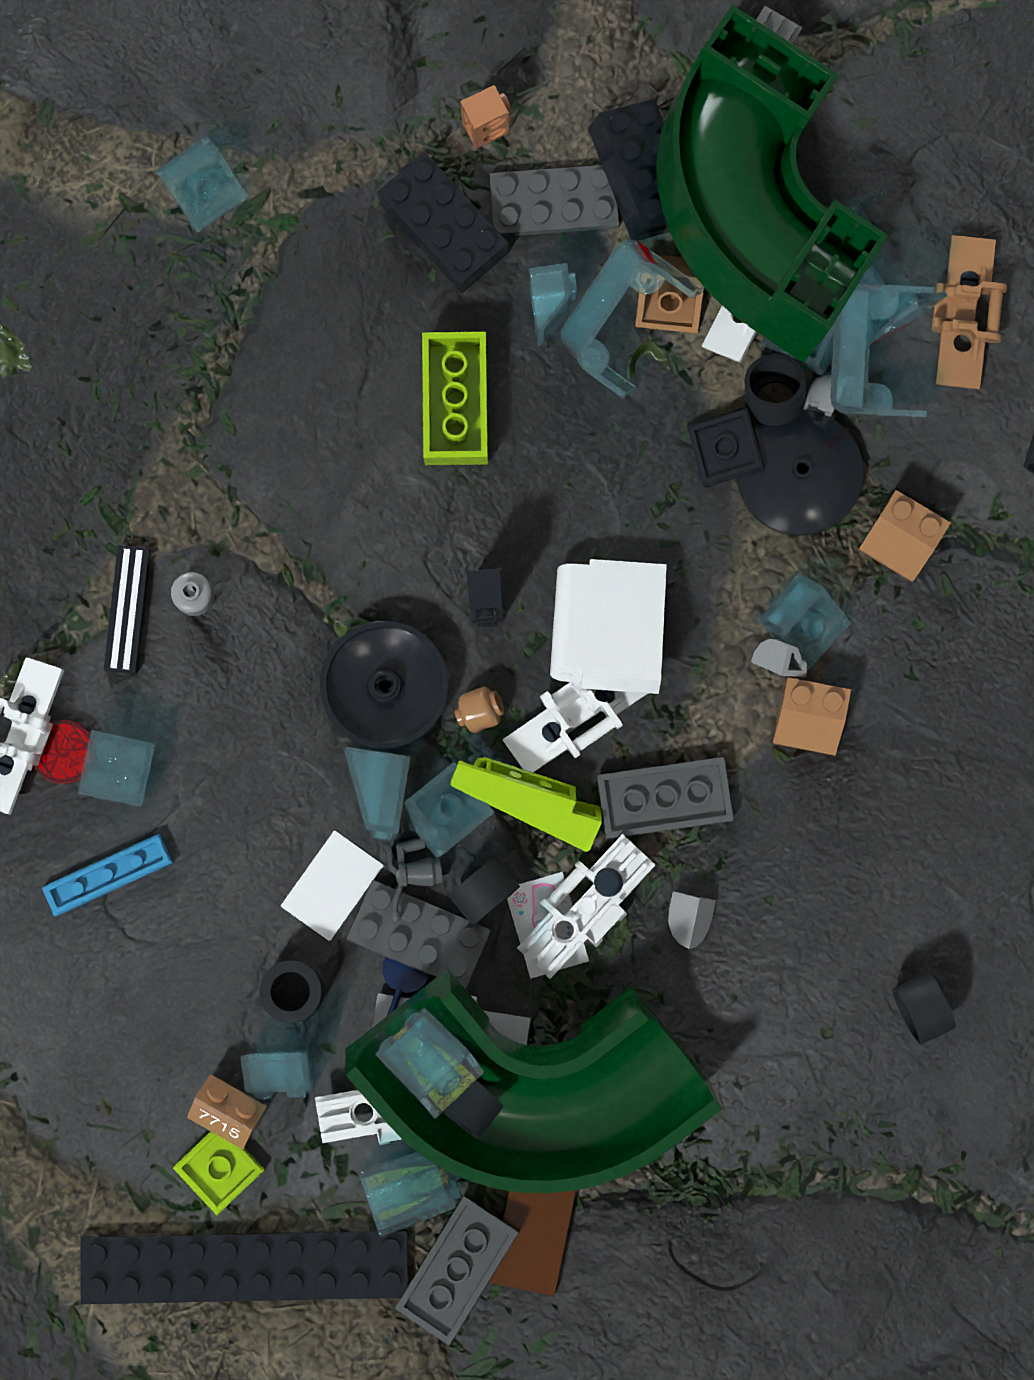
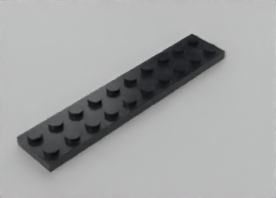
M408 1230L83 1236L80 1238L81 1305L402 1298L408 1288Z

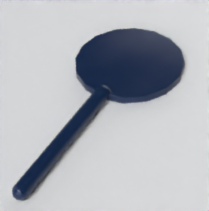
M386 957L382 969L384 980L390 988L395 990L387 1016L396 1009L401 993L408 994L418 991L425 986L430 975Z

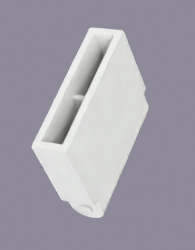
M590 559L589 565L564 564L559 566L556 580L550 667L551 677L559 681L582 683V689L659 694L667 564Z

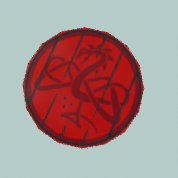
M56 720L51 722L53 726L38 766L34 765V767L47 780L63 784L73 783L83 778L92 768L95 757V743L91 734L80 724L69 720Z

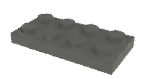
M602 165L490 173L493 226L503 237L619 228L617 203Z
M724 757L597 775L606 839L619 838L622 834L626 837L734 821Z
M372 880L349 932L347 941L434 978L449 969L466 989L491 930L479 924L473 926L467 919L403 892L398 905L401 919L395 922L391 918V913L393 912L392 905L397 890Z
M464 1196L395 1309L447 1345H451L521 1231L468 1196Z

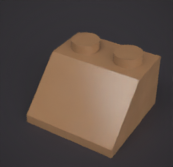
M643 253L635 327L698 333L704 286L695 277L683 257L651 254L656 263L655 265Z
M895 490L858 550L913 582L937 547L951 522Z
M787 677L783 683L772 744L835 756L846 721L851 689Z

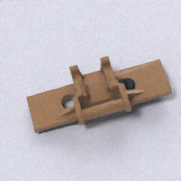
M951 236L946 284H936L934 313L931 330L940 333L935 385L979 390L985 342H1001L1002 335L999 334L1003 293L1007 291V285L992 282L996 240ZM980 294H990L986 332L978 331V324L975 322L976 305ZM963 335L969 338L971 343L970 349L966 352H960L955 349V337Z

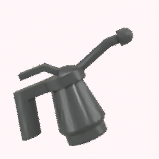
M424 835L396 844L398 870L392 865L391 851H387L388 869L395 875L398 883L392 905L393 912L391 913V918L395 922L401 919L398 905L403 887H407V884L433 887L435 884H442L440 858L426 857L405 864L404 854L425 848Z

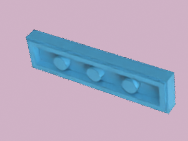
M157 834L42 887V890L54 917H57L173 864V861L161 834Z

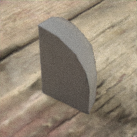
M839 370L828 371L812 380L805 391L803 410L815 411L831 417L845 372Z
M767 639L760 643L754 651L751 662L781 676L807 677V663L802 660L799 649L795 646L776 639Z
M680 892L672 893L668 923L673 937L680 945L691 949L697 947L704 940L709 931L716 900L695 897Z

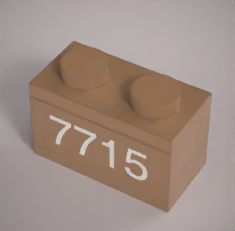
M210 1074L196 1095L187 1118L237 1147L244 1149L258 1127L267 1106Z

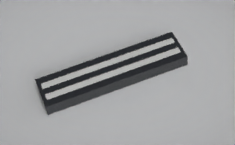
M118 545L104 661L105 672L137 675L151 554L150 548Z

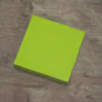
M213 1132L208 1133L173 1167L216 1215L224 1210L265 1170L246 1148L241 1149Z

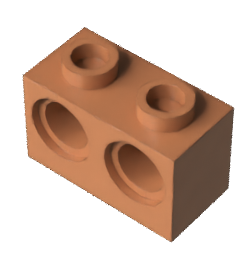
M495 85L460 101L462 124L475 149L509 133V122L512 121L509 113L511 106L504 93L499 94Z

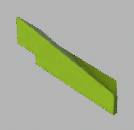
M477 758L474 765L458 761L451 779L452 787L585 852L591 849L602 823L600 806L576 801V786L490 758Z

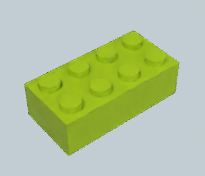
M486 332L422 333L425 465H487Z

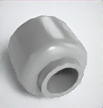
M187 572L180 575L174 581L171 588V598L174 605L182 613L189 616H198L211 608L214 601V589L212 584L203 575L196 572Z

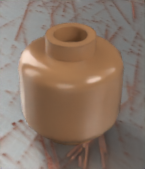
M485 686L461 695L458 700V708L455 709V716L461 727L466 726L473 733H478L498 725L501 721V715L504 714L503 702L497 691H491Z

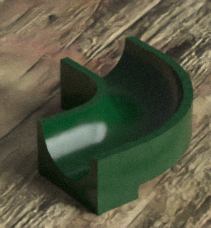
M732 5L701 49L671 103L664 120L658 144L656 167L659 197L670 234L681 256L706 290L744 324L804 363L831 329L884 244L888 234L836 200L827 209L809 192L798 171L796 147L799 136L838 77V74Z
M447 969L345 1048V1075L406 1144L427 1160L452 1174L474 1183L520 1193L568 1192L598 1186L624 1177L660 1157L722 1110L711 1082L632 986L581 1025L582 1033L576 1037L551 1046H530L517 1043L499 1033L490 1024L486 1013L451 971ZM418 1031L424 1036L428 1035L430 1039L432 1037V1040L446 1047L451 1052H456V1055L465 1063L468 1062V1065L480 1075L476 1081L493 1094L504 1106L478 1139L465 1131L444 1112L439 1115L434 1111L433 1107L426 1103V1099L419 1089H416L417 1086L407 1071L406 1066H403L404 1062L400 1060L402 1058L397 1051Z

